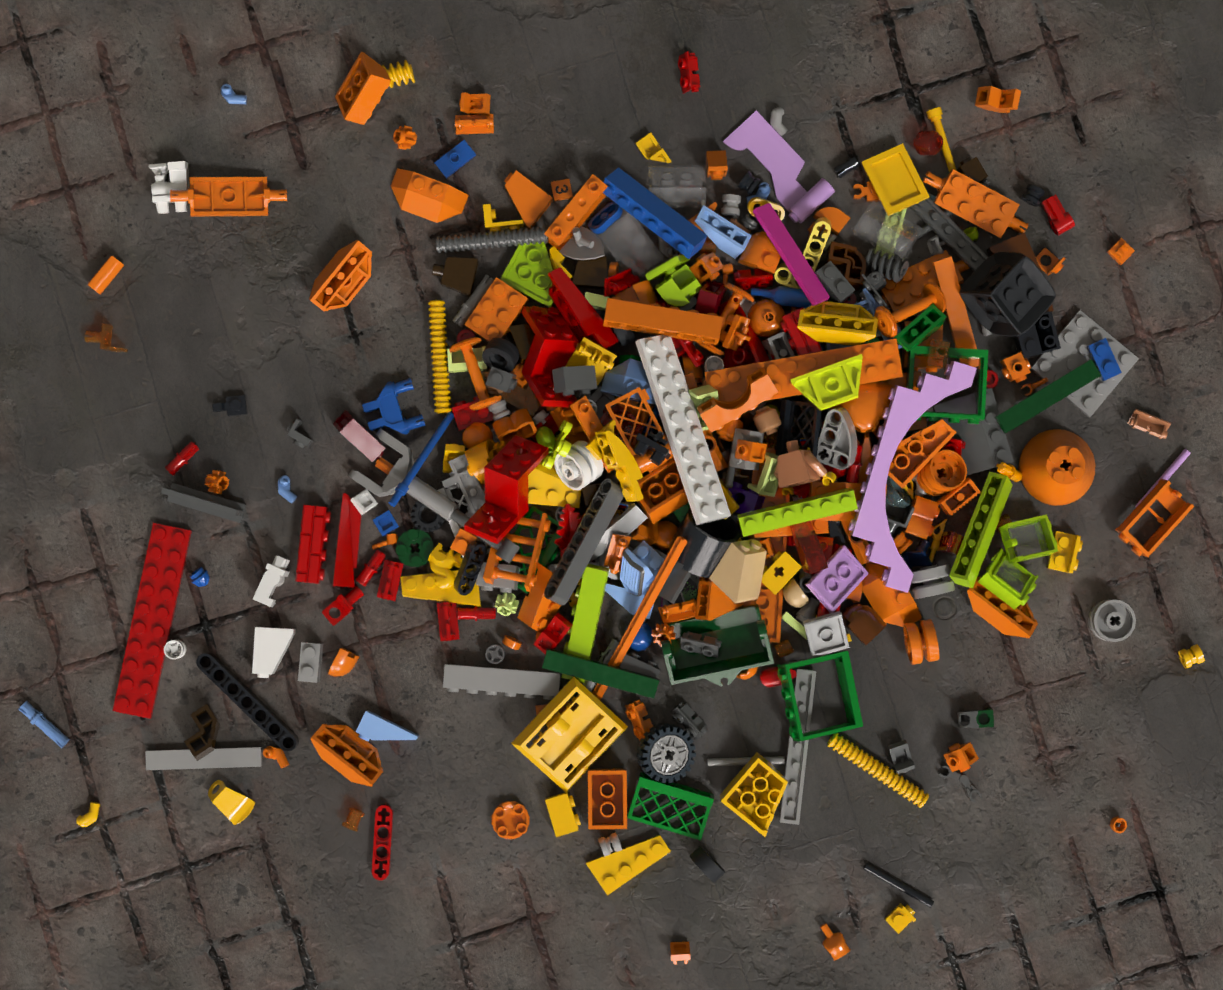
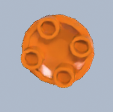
M506 801L495 808L492 814V826L499 837L516 839L527 832L530 817L527 809L522 804L516 801Z

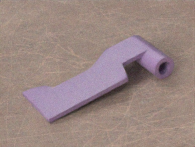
M757 110L723 141L724 144L734 150H745L747 148L770 172L776 198L790 213L788 216L795 223H802L835 193L833 187L823 178L808 192L796 181L805 163L804 160Z

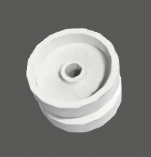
M577 441L572 444L566 457L557 454L554 462L557 475L561 481L573 490H581L590 482L599 478L604 470L602 459L597 460L585 447L588 444L585 441Z

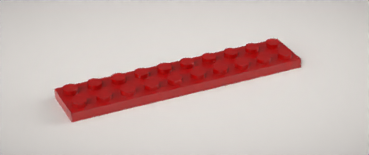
M153 523L113 711L148 719L152 718L165 659L164 646L170 636L192 534L191 530Z

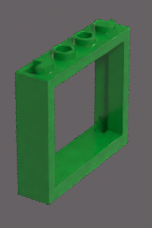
M916 346L908 351L906 388L913 390L915 356L979 359L976 414L925 411L916 421H921V418H929L930 422L948 419L949 423H960V420H968V424H979V421L985 420L988 350Z
M837 651L815 658L811 657L778 665L779 670L777 674L782 683L783 689H781V694L786 703L785 714L789 719V734L793 741H804L863 727L848 651ZM835 659L847 722L802 733L790 669Z

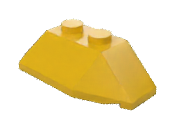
M828 301L800 310L798 329L817 342L856 346L875 338L878 319L875 316L873 317L861 305Z

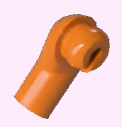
M267 746L263 749V756L277 760L280 768L289 765L281 748Z

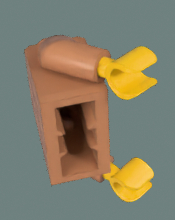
M798 440L786 442L788 453L778 456V462L774 471L779 488H783V495H788L789 492L793 495V487L820 480V477H823L822 483L825 486L830 484V480L832 483L835 482L836 475L833 472H827L810 450H799Z

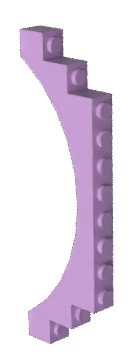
M951 361V364H947L944 375L947 376L946 379L923 373V376H919L916 387L919 388L918 391L895 385V388L890 390L888 399L891 401L889 407H885L882 416L885 419L884 424L879 426L877 432L879 440L877 445L874 444L871 456L874 457L872 463L867 465L865 472L868 475L867 480L862 482L860 488L862 496L860 501L857 500L858 509L854 510L856 516L855 519H851L848 528L852 536L872 541L871 545H867L865 555L868 561L888 567V570L885 569L882 575L883 585L908 593L914 575L896 548L886 515V483L894 454L911 425L927 409L945 397L972 386L977 370L976 367Z

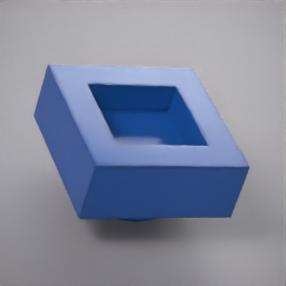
M390 510L373 519L382 536L399 527Z

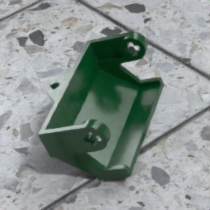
M758 604L736 608L711 621L699 620L694 617L667 623L670 627L674 626L673 633H676L674 640L671 639V644L669 639L661 641L671 685L703 678L719 686H723L721 679L727 678V684L730 685L742 670L774 664L765 619L762 620ZM690 631L701 634V641L704 640L705 635L718 638V640L722 641L718 658L682 650L681 636L683 637L684 632Z

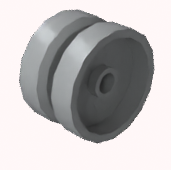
M936 564L913 571L914 575L911 583L923 582V585L912 589L914 599L955 591L953 580L941 581L940 579L949 576L951 572L950 564L939 566Z
M1107 599L1099 601L1092 607L1089 612L1088 624L1092 633L1099 639L1118 642L1125 640L1132 634L1135 629L1136 617L1134 611L1127 603L1120 600ZM1111 617H1112L1113 620H1114L1112 624H1110V622H1111L1110 618H1111Z

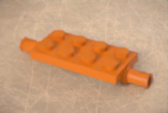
M951 169L949 175L943 179L930 171L926 173V176L932 180L926 177L923 178L924 183L936 188L938 191L933 203L999 238H1002L1008 227L1020 234L1026 230L1019 226L1028 228V223L1014 217L1020 204L954 169Z
M189 177L190 188L188 190H170V202L190 203L191 217L268 216V203L270 201H287V189L270 190L267 188V177Z
M947 250L943 254L934 255L908 267L904 277L897 283L893 279L888 280L885 278L886 286L880 290L882 293L881 297L891 308L892 312L923 298V286L926 283L932 282L938 285L932 261L949 256ZM963 260L954 262L960 285L964 283L960 273L970 269Z

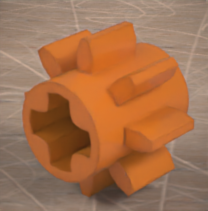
M399 126V129H396L393 134V140L398 144L399 149H411V146L416 144L417 134L412 131L410 126Z
M212 470V474L207 475L205 485L209 487V492L222 494V490L228 489L229 479L225 476L226 472Z
M666 622L660 625L657 623L656 630H652L651 634L654 637L653 643H658L662 647L661 641L669 639L671 644V639L674 640L676 633H673L674 626L670 627Z

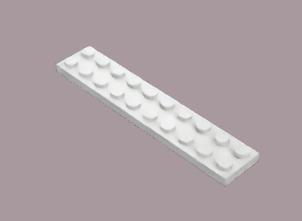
M659 335L637 340L635 343L696 525L730 517L731 513L693 400L688 393L689 388L672 338Z

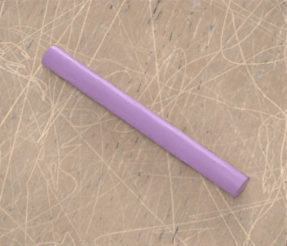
M1187 449L1181 452L1135 507L1152 491L1160 479L1168 480L1191 454Z

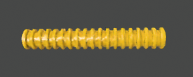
M443 300L428 302V305H430L428 311L431 313L429 314V317H431V320H429L431 326L429 328L431 329L430 335H432L430 338L432 344L430 346L433 348L431 350V353H433L431 364L434 366L432 368V371H434L432 382L435 383L433 385L435 389L433 400L436 401L434 403V406H436L434 412L448 413L451 411V408H449L451 397L448 390L450 388L448 384L450 379H448V361L446 359L448 358V355H446L448 343L445 341L447 340V337H445V334H447L445 328L447 326L444 324L446 322V319H444L446 308L443 306L445 304Z
M834 733L830 737L827 746L833 747L832 750H837L838 754L842 753L844 758L847 757V760H852V763L857 764L859 768L862 767L863 771L867 770V773L872 774V777H877L878 781L882 780L883 784H888L887 787H892L893 791L897 790L899 795L903 794L902 797H907L908 801L912 800V803L914 805L918 804L917 807L919 808L923 807L929 798L927 792L924 793V790H919L918 786H914L912 782L909 783L907 779L904 780L903 776H898L899 774L897 772L894 773L893 769L889 770L888 766H883L884 763H879L878 759L874 760L872 755L868 756L869 753H864L863 749L859 750L857 745L853 746L854 743H849L848 739L844 740L842 735L838 736L839 733Z

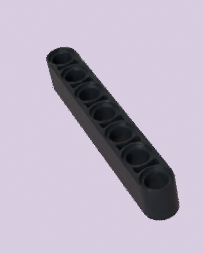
M203 653L198 656L196 660L198 668L282 750L292 751L299 745L298 736L214 654ZM205 656L211 659V664L208 667L202 663ZM218 670L224 672L225 677L223 680L217 679L216 672ZM232 683L238 685L239 689L236 694L230 691ZM246 696L252 699L250 707L244 705L243 701ZM259 710L265 711V720H260L257 717ZM273 723L278 724L280 727L278 734H274L271 731ZM286 737L293 739L294 745L292 747L285 745Z

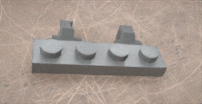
M465 454L449 461L453 472L449 473L451 478L442 481L445 489L453 485L461 488L469 506L467 507L468 512L465 515L471 518L485 503V493L478 479L468 473L467 466L469 464Z

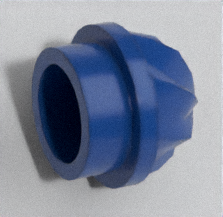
M202 567L195 570L189 576L192 579L191 582L198 587L206 586L210 579L208 571Z

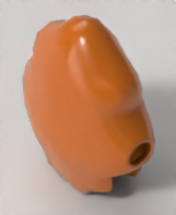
M883 381L860 384L858 398L830 407L829 409L844 407L848 411L856 431L860 433L872 432L876 430L880 420H885L882 418L885 407H889L891 400L888 399L891 388L894 389V387ZM835 412V419L837 421H840L841 417L839 413Z

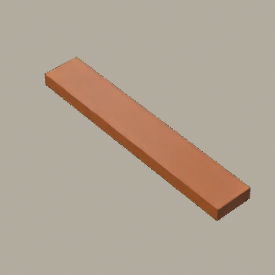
M952 256L932 261L938 286L946 298L945 311L955 348L977 349L965 303L960 295L961 288ZM958 358L962 364L972 367L979 366V359Z

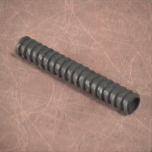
M546 226L542 228L537 227V229H534V227H531V229L525 228V230L519 228L518 231L517 229H513V231L508 229L507 232L505 230L501 232L497 230L495 233L490 231L483 234L481 232H478V234L472 233V235L469 233L466 235L460 234V236L455 234L454 237L452 235L448 237L443 235L442 238L437 236L436 249L438 253H442V251L447 253L448 250L450 252L454 250L458 252L460 249L462 251H465V249L469 251L471 248L477 250V248L483 249L485 247V249L495 246L500 248L501 246L506 247V245L512 247L513 244L515 246H518V244L523 246L524 243L526 245H530V243L534 245L536 242L538 244L542 242L547 243L549 238L544 235L547 230Z

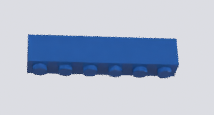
M618 167L604 179V183L608 187L603 194L686 258L690 259L702 249L708 235Z

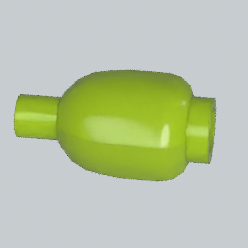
M540 427L536 433V441L538 444L548 447L549 453H552L556 442L554 433L548 427Z

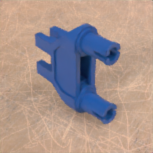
M411 378L396 383L389 381L377 400L362 405L365 413L380 409L382 418L368 422L371 431L387 426L407 435L410 432L409 430L426 426L422 414L405 419L401 412L397 396L399 393L414 390Z

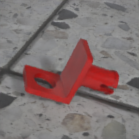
M356 586L346 596L339 594L336 600L322 611V614L335 626L352 611V605L364 596L363 592ZM337 608L340 611V616L338 618L330 617V609Z

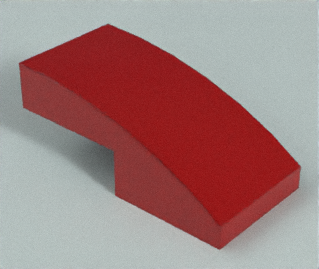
M557 613L533 645L544 654H546L547 648L554 650L573 624Z

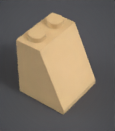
M755 539L732 542L709 579L735 604L758 599L767 551Z

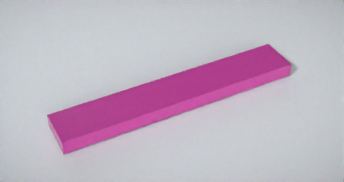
M768 203L755 208L753 214L811 305L815 306L827 301L830 296L771 204Z

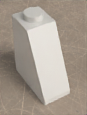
M255 627L252 674H257L259 678H269V674L272 675L276 672L296 634V629Z

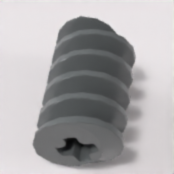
M874 247L869 250L866 257V271H877L883 277L886 276L888 280L893 279L896 283L904 277L909 266L908 261H905L902 265V258L895 262L894 255L888 259V253H885L882 257L881 250H878L876 254H874Z

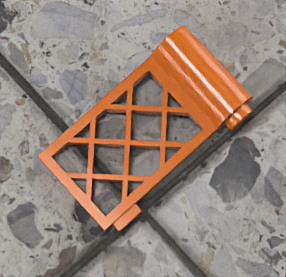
M638 387L606 404L605 407L612 420H615L616 427L625 445L635 458L641 473H644L657 465L649 460L653 454L651 450L648 449L644 457L639 456L633 451L630 443L632 436L637 437V435H633L636 423L647 426L645 437H647L649 428L656 429L658 432L662 431L647 402L650 398L646 390H641ZM637 392L641 398L639 407L628 404L630 396ZM627 398L626 403L620 402V401H622V400H624V399ZM616 403L625 405L622 416L614 414L611 406ZM643 403L646 409L641 408ZM627 406L638 409L635 420L624 417ZM640 410L649 413L650 420L648 424L637 421ZM616 417L621 418L620 424L617 421ZM623 419L634 422L631 434L622 430ZM652 421L654 422L656 427L651 426ZM625 434L630 436L629 441L627 440ZM668 442L667 445L663 447L669 449V454H671L669 459L673 458V454Z

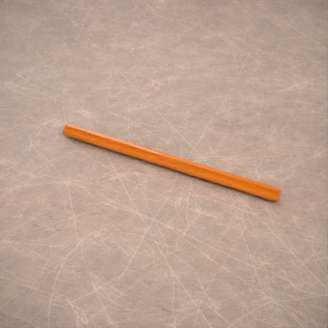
M677 536L607 665L619 668L687 544V540L684 537ZM597 683L592 693L601 701L608 686Z

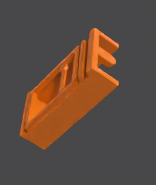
M1160 479L1152 491L1123 523L1115 529L1119 533L1118 537L1124 543H1129L1132 546L1131 550L1139 557L1141 555L1149 557L1194 507L1193 504L1187 503L1181 498L1182 494L1169 486L1171 482L1168 480ZM1156 500L1171 514L1165 522L1162 517H1159L1150 508ZM1148 509L1162 525L1142 545L1128 530Z

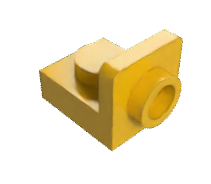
M901 903L884 918L898 934L911 921L914 922L916 920L913 916L915 912L908 904L904 907Z

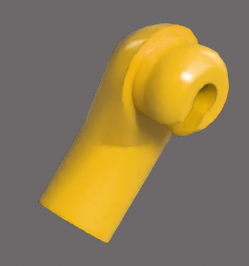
M90 802L89 812L82 816L79 815L76 823L81 827H88L98 818L100 803Z

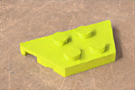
M860 354L790 379L791 384L821 411L856 399L859 394L863 356Z

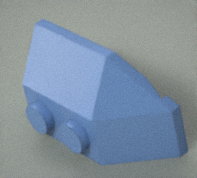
M628 359L605 373L601 392L621 397L640 387L641 390H646L650 398L647 400L648 404L657 408L642 362ZM638 392L630 396L629 400L641 403Z

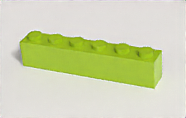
M989 472L949 574L955 584L972 589L974 587L1013 486L1006 475Z
M849 487L738 514L737 516L741 533L745 537L856 510L858 507L854 490Z
M590 563L585 568L580 578L582 579L581 587H577L575 594L578 602L577 605H573L571 616H574L573 626L567 632L570 635V640L565 643L563 653L591 659L609 568ZM562 674L561 678L571 680L573 676ZM575 677L579 682H585L584 679Z

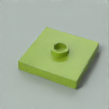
M682 254L676 255L647 272L645 276L648 281L659 279L664 275L669 276L676 272L677 267L691 259L686 258Z

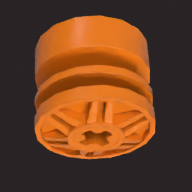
M942 450L916 474L917 482L920 488L927 494L941 496L963 484L967 476V467L963 458L958 453L951 450Z

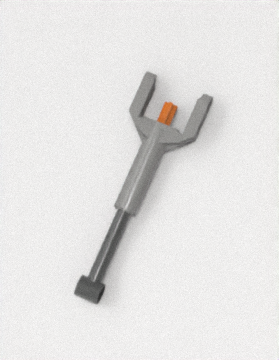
M380 428L376 433L379 439L402 454L403 457L399 458L395 465L382 457L376 461L375 467L388 475L383 481L384 485L382 487L353 469L348 476L373 494L383 497L393 495L396 492L395 488L399 483H402L412 468L414 458L412 449ZM417 476L414 477L408 486L409 490L407 493L445 520L450 521L452 519L464 527V524L470 519V517L459 510L458 504ZM477 536L496 549L497 552L495 554L509 564L520 549L518 545L507 538L496 544Z

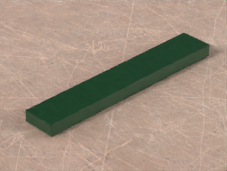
M1091 359L999 414L995 419L1005 434L1097 379L1101 374Z
M547 648L542 665L544 669L653 699L659 684L658 678Z

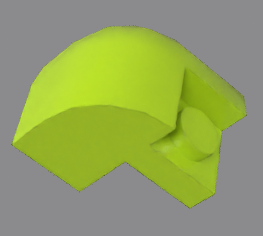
M684 263L676 268V272L665 276L664 281L656 284L655 288L668 304L684 306L690 303L688 301L690 298L700 292L702 285L688 265Z

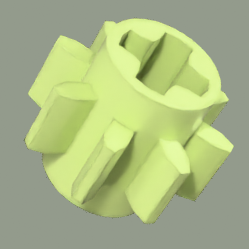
M513 593L498 594L494 607L497 608L501 615L509 616L511 612L516 613L519 600H516V596Z

